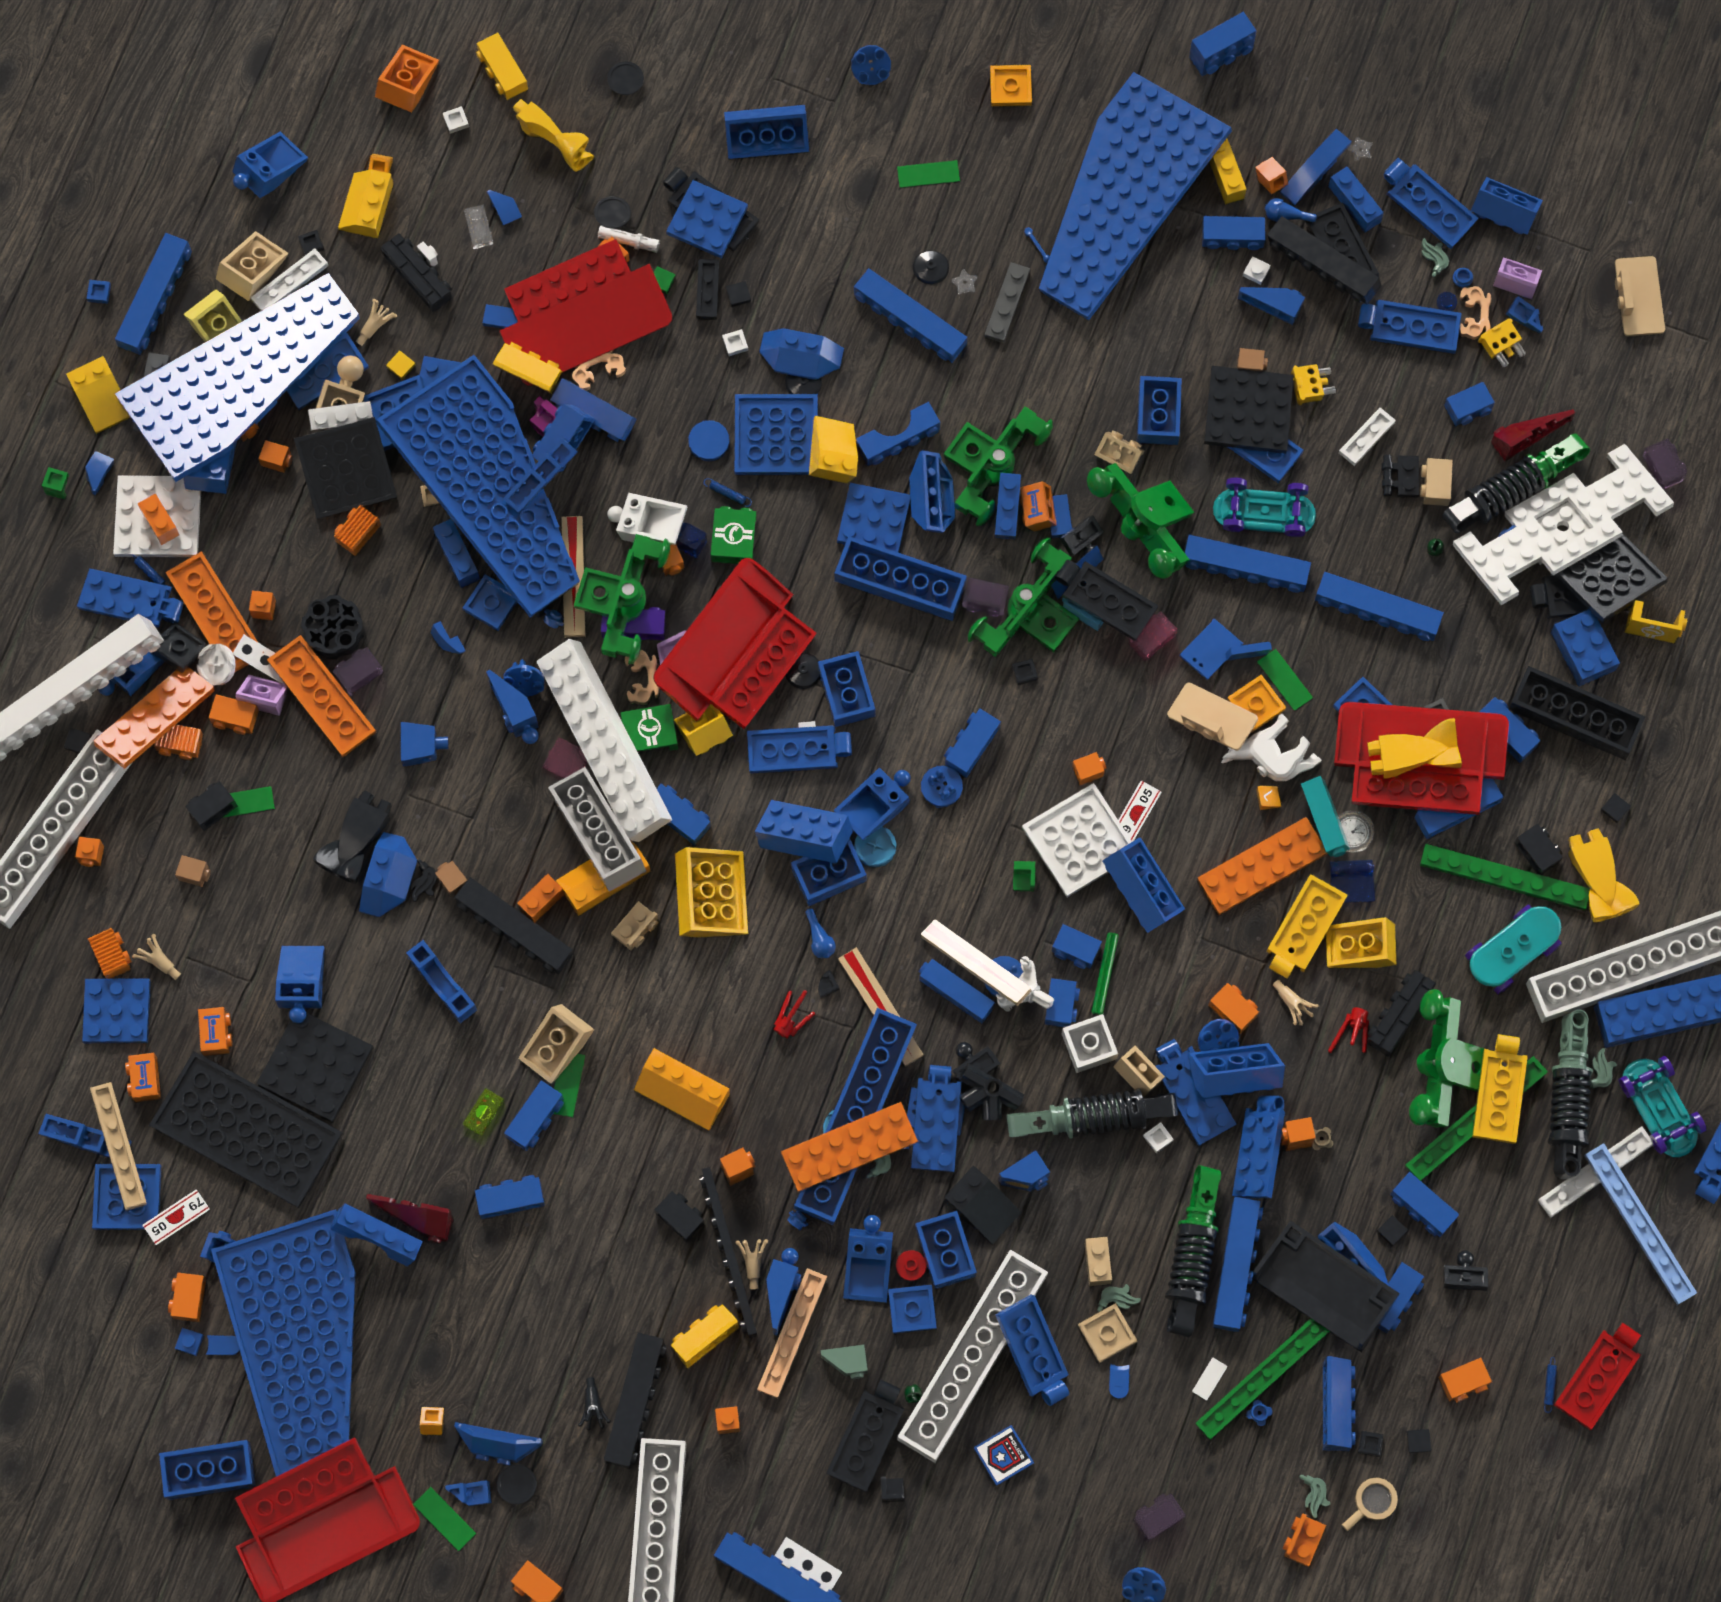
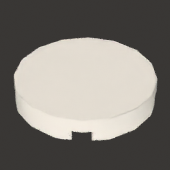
M209 644L201 650L198 655L199 664H197L199 675L211 685H223L229 682L236 668L233 652L222 644Z

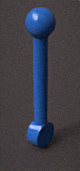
M1030 227L1026 228L1024 234L1031 238L1043 256V261L1048 263L1050 256L1046 255L1033 236V230Z

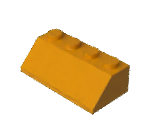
M633 841L631 843L639 854L646 872L612 891H608L590 860L556 880L563 888L565 896L578 916L650 872L648 862Z
M655 1048L643 1066L634 1091L708 1131L711 1129L730 1095V1090L726 1086Z

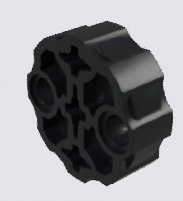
M329 595L322 600L316 599L308 606L306 615L302 617L301 628L306 642L315 653L325 656L326 659H338L343 655H351L358 649V644L364 637L365 626L358 607L352 601L342 599L339 595ZM317 610H325V612L322 615H315V612ZM345 610L350 614L353 613L354 617H351L348 614L346 615ZM312 637H314L317 640H321L322 644H320L317 641H313ZM343 640H352L349 645H342Z

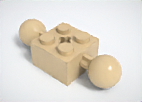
M345 356L339 361L337 372L341 377L338 384L329 380L324 381L316 408L336 406L337 403L346 405L363 401L365 393L351 388L352 383L363 375L364 367L359 358Z

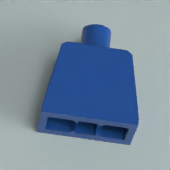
M401 722V762L403 766L437 760L438 749H449V738L437 737L434 726Z

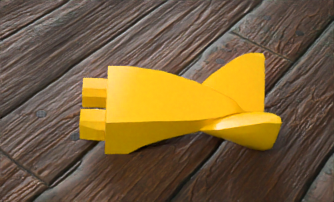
M520 99L513 106L522 130L529 136L541 137L553 143L560 149L566 163L573 171L581 170L594 158V155L584 151L589 141V138L584 134L561 133L551 118L532 101L526 104Z
M1455 718L1440 722L1424 737L1407 734L1379 736V740L1368 743L1369 756H1381V760L1370 761L1372 775L1383 774L1384 778L1396 777L1426 763L1452 768H1461L1462 765L1457 745Z
M1599 828L1587 833L1590 842L1583 844L1580 835L1570 837L1568 839L1570 847L1568 855L1572 864L1590 888L1589 906L1592 921L1601 922L1637 908L1640 903L1634 892L1616 881L1611 846L1608 838H1603Z

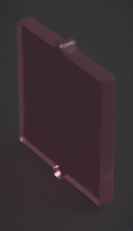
M558 737L552 750H549V756L543 768L562 778H566L584 768L588 761L580 747Z

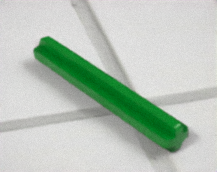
M1109 932L1106 938L1092 1007V1013L1096 1015H1102L1104 1011L1119 937L1116 933Z

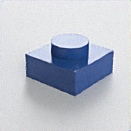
M89 280L87 301L108 304L111 283Z
M182 1328L175 1349L197 1356L204 1335Z

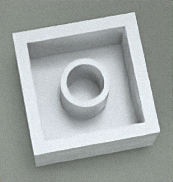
M1103 1014L1062 1029V1037L1076 1073L1117 1059L1118 1052Z

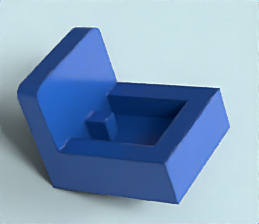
M219 1231L218 1234L209 1232L200 1257L215 1263L211 1249L235 1242V1240L230 1238L231 1234Z

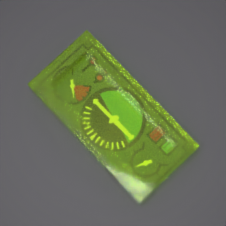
M485 1088L463 1122V1126L482 1136L504 1099Z

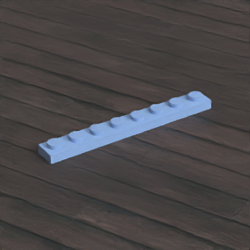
M1603 1143L1584 1155L1676 1304L1678 1305L1697 1293L1605 1144Z

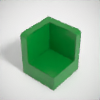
M48 467L42 483L45 494L65 500L67 495L64 489L69 478L68 472Z
M1014 861L1013 890L1034 892L1035 861Z

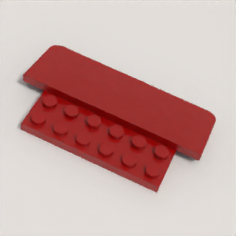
M614 239L505 288V293L518 322L500 330V333L506 344L510 345L513 342L521 346V351L529 354V351L540 355L539 360L545 363L550 360L559 364L558 369L563 373L668 326L672 321V313L650 264L631 272L617 240ZM522 380L525 385L533 386V384Z
M744 558L738 563L655 671L653 679L655 684L696 722L708 706L712 704L745 729L817 633L784 608L794 594L751 558Z
M1346 702L1339 709L1334 766L1355 767L1352 804L1480 815L1483 778L1504 780L1509 721L1506 716L1496 713ZM1455 718L1457 745L1462 762L1461 768L1441 767L1426 763L1396 777L1384 778L1383 774L1372 775L1370 761L1381 760V756H1369V742L1379 740V736L1407 734L1424 737L1440 722Z
M355 1437L235 1497L254 1536L237 1545L236 1549L260 1600L263 1602H276L415 1532L420 1525L419 1515L396 1466L374 1476Z

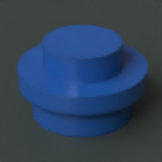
M1459 268L1454 272L1452 279L1456 286L1466 288L1472 284L1473 274L1467 268Z

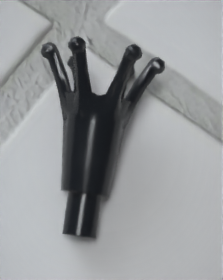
M589 1377L586 1378L585 1409L578 1426L581 1427L585 1421L588 1422L586 1429L590 1430L592 1416L595 1415L600 1427L603 1429L605 1425L602 1419L604 1418L607 1423H611V1420L608 1419L601 1406L598 1388L595 1386V1378Z

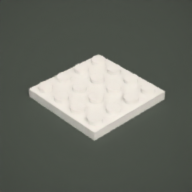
M118 476L114 556L193 557L198 554L201 491L185 489L183 478L175 482L171 476ZM155 493L179 532V536L163 545L160 544L138 506L139 502Z
M1094 783L1022 825V829L1066 897L1071 896L1106 875L1108 872L1102 860L1132 842Z

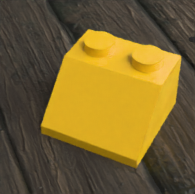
M712 704L708 706L697 722L688 713L674 719L683 738L696 756L706 753L713 746L724 743L733 736L724 715Z

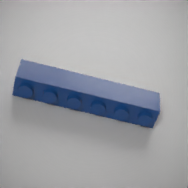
M165 233L115 337L118 347L141 355L143 349L145 350L148 347L149 336L151 332L156 330L158 325L157 319L165 311L168 296H171L174 292V283L177 278L181 277L184 262L188 261L191 256L192 250L188 241Z
M868 268L855 284L854 295L861 303L866 302L875 313L883 314L894 326L899 325L903 328L908 336L919 339L925 348H932L941 359L949 360L953 363L966 347L967 336Z
M1193 535L1188 536L1185 554L1190 559L1185 565L1189 569H1205L1208 573L1227 574L1228 577L1233 579L1245 578L1251 583H1267L1270 587H1284L1295 593L1305 591L1311 562Z
M1325 571L1315 597V601H1318L1324 607L1332 606L1338 608L1342 613L1356 614L1362 620H1373L1383 627L1391 626L1397 628L1403 634L1411 633L1424 641H1434L1444 613Z
M1234 1197L1212 1328L1239 1332L1240 1326H1245L1246 1314H1243L1244 1305L1248 1306L1250 1293L1246 1292L1247 1284L1252 1283L1253 1271L1249 1270L1250 1264L1255 1263L1257 1250H1253L1254 1241L1258 1242L1260 1229H1257L1256 1226L1257 1220L1261 1221L1263 1215L1260 1201Z
M727 1532L714 1554V1558L787 1602H842L839 1600L840 1595L830 1589L827 1592L819 1588L821 1586L819 1582L812 1578H809L807 1581L801 1577L802 1572L792 1566L787 1569L781 1565L783 1563L782 1560L774 1555H771L770 1558L764 1555V1550L754 1543L751 1546L744 1543L745 1538L736 1532H733L732 1535Z

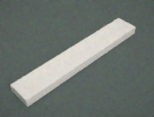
M1641 1126L1608 1151L1621 1169L1652 1147L1653 1144L1650 1136ZM1590 1164L1580 1170L1578 1175L1568 1178L1538 1199V1202L1549 1217L1552 1218L1601 1182Z

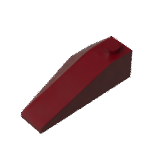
M1572 409L1514 423L1506 428L1502 426L1493 433L1491 443L1503 460L1507 461L1573 420L1576 412Z
M367 1194L366 1199L369 1203L427 1237L428 1241L441 1244V1241L447 1242L453 1220L450 1209L421 1203V1207H417L418 1205L406 1200L398 1204L396 1203L397 1200L389 1197Z

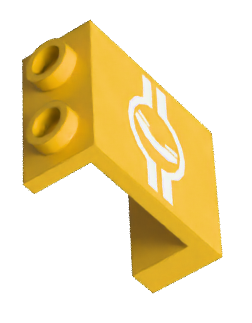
M1635 600L1628 613L1625 633L1675 643L1677 637H1681L1687 624V619L1684 618L1685 611H1680L1674 624L1641 618L1644 602Z

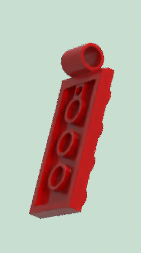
M1623 1322L1613 1337L1603 1330L1554 1406L1589 1430H1592L1639 1359L1640 1354L1631 1349L1641 1335ZM1613 1350H1616L1618 1355H1614Z

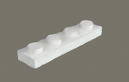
M313 249L253 295L251 300L260 311L271 307L276 302L294 293L328 267V263L316 249Z

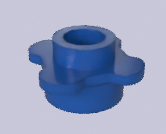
M549 609L544 611L546 615L543 621L548 626L558 628L564 625L561 613Z
M800 1211L789 1212L790 1216L787 1220L795 1228L801 1230L803 1226H808L806 1222L807 1217Z
M1255 1400L1252 1409L1247 1411L1246 1416L1248 1419L1256 1421L1258 1426H1264L1267 1417L1272 1415V1408L1262 1404L1260 1400Z

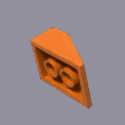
M402 45L379 77L375 97L412 113L419 103L439 60Z

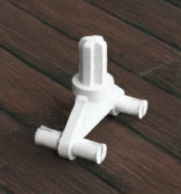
M1024 956L1020 960L1023 973L1019 980L1031 987V992L1021 1003L1027 1001L1032 1003L1034 1001L1049 1009L1053 1005L1054 998L1040 991V986H1038L1035 965L1032 960ZM1000 993L996 994L998 1005L1005 1011H1010L1015 1004Z

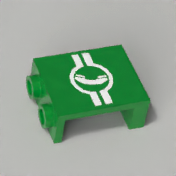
M727 506L715 508L711 562L738 564L744 558L753 559L755 523L757 521L756 511L750 508L734 510Z
M671 704L621 712V721L637 752L668 746L670 751L678 750Z

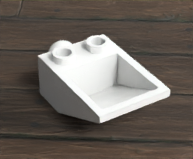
M628 493L624 508L612 506L608 510L607 515L610 521L619 522L616 531L622 540L634 542L636 534L662 543L667 538L670 545H675L688 507L687 505Z

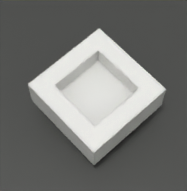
M462 106L443 113L450 134L469 127Z
M424 241L420 243L417 248L427 261L425 262L429 266H436L438 264L436 258L438 254L431 245L427 246Z
M1252 256L1243 273V277L1261 285L1271 265Z
M742 329L722 335L728 356L748 351Z
M1161 1122L1143 1135L1155 1153L1174 1140Z

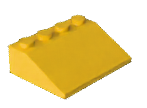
M686 847L675 853L679 935L686 937H713L748 934L743 851Z

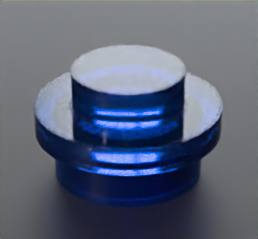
M1450 292L1441 293L1436 301L1437 307L1440 310L1453 311L1457 305L1456 296Z

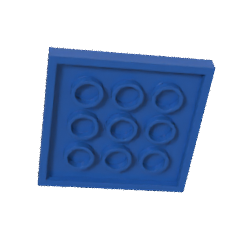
M735 394V475H809L814 416H818V394Z

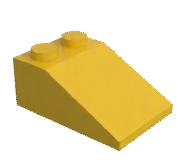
M104 356L66 374L96 434L130 418L115 393L120 391V388Z
M814 416L809 475L842 483L850 482L857 475L858 464L854 424Z
M1385 917L1331 925L1326 933L1327 967L1378 968L1396 965L1395 924Z

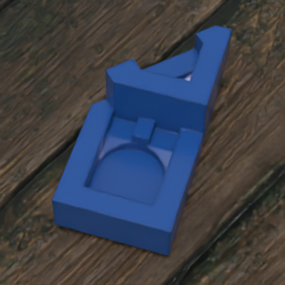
M491 190L487 191L503 225L522 217L513 198Z
M1519 296L1516 297L1506 315L1535 332L1541 333L1543 331V326L1540 325L1538 316L1540 314L1539 309H1535V307Z
M97 451L94 452L85 467L86 479L91 486L93 495H96L102 487L104 477L114 465L113 458Z
M441 621L433 624L431 635L443 650L456 654L466 651L458 636L449 638Z
M487 1480L445 1486L447 1491L451 1492L458 1500L468 1506L492 1503L490 1482Z

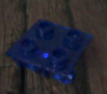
M1372 860L1330 861L1331 886L1348 895L1344 903L1375 901L1373 876L1375 867Z

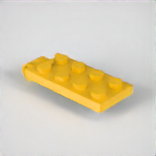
M1310 874L1266 951L1276 954L1269 969L1287 979L1295 965L1301 968L1300 971L1304 972L1348 895ZM1292 948L1294 949V953H1289L1288 950Z
M1498 1034L1495 1051L1484 1049L1472 1137L1516 1144L1527 1065V1056L1517 1055L1520 1044L1519 1037ZM1505 1062L1507 1066L1504 1067L1501 1063Z

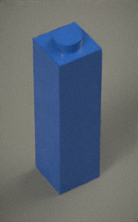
M931 959L929 963L925 962L919 970V981L981 1024H983L995 1006L994 1001L935 960Z

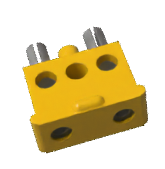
M1507 319L1481 334L1478 340L1479 343H1482L1491 359L1496 357L1502 367H1506L1509 364L1502 353L1505 352L1508 358L1514 355L1512 347H1514L1519 357H1523L1526 354L1520 345L1522 338L1512 324V319Z
M1317 364L1302 367L1294 366L1290 373L1294 375L1293 387L1298 405L1320 401L1324 395L1336 392L1334 386L1322 387V385H1328V379L1320 378V376L1330 375V367L1318 369Z

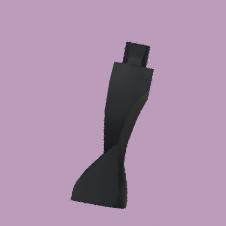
M365 790L358 799L354 798L343 822L340 839L320 848L313 857V861L319 867L353 884H356L362 869L364 850L386 828L390 821L389 813L392 808L391 803L382 799L377 808L371 806L375 797Z

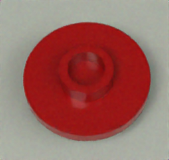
M908 1250L898 1257L896 1270L903 1279L915 1281L924 1275L926 1260L921 1253Z

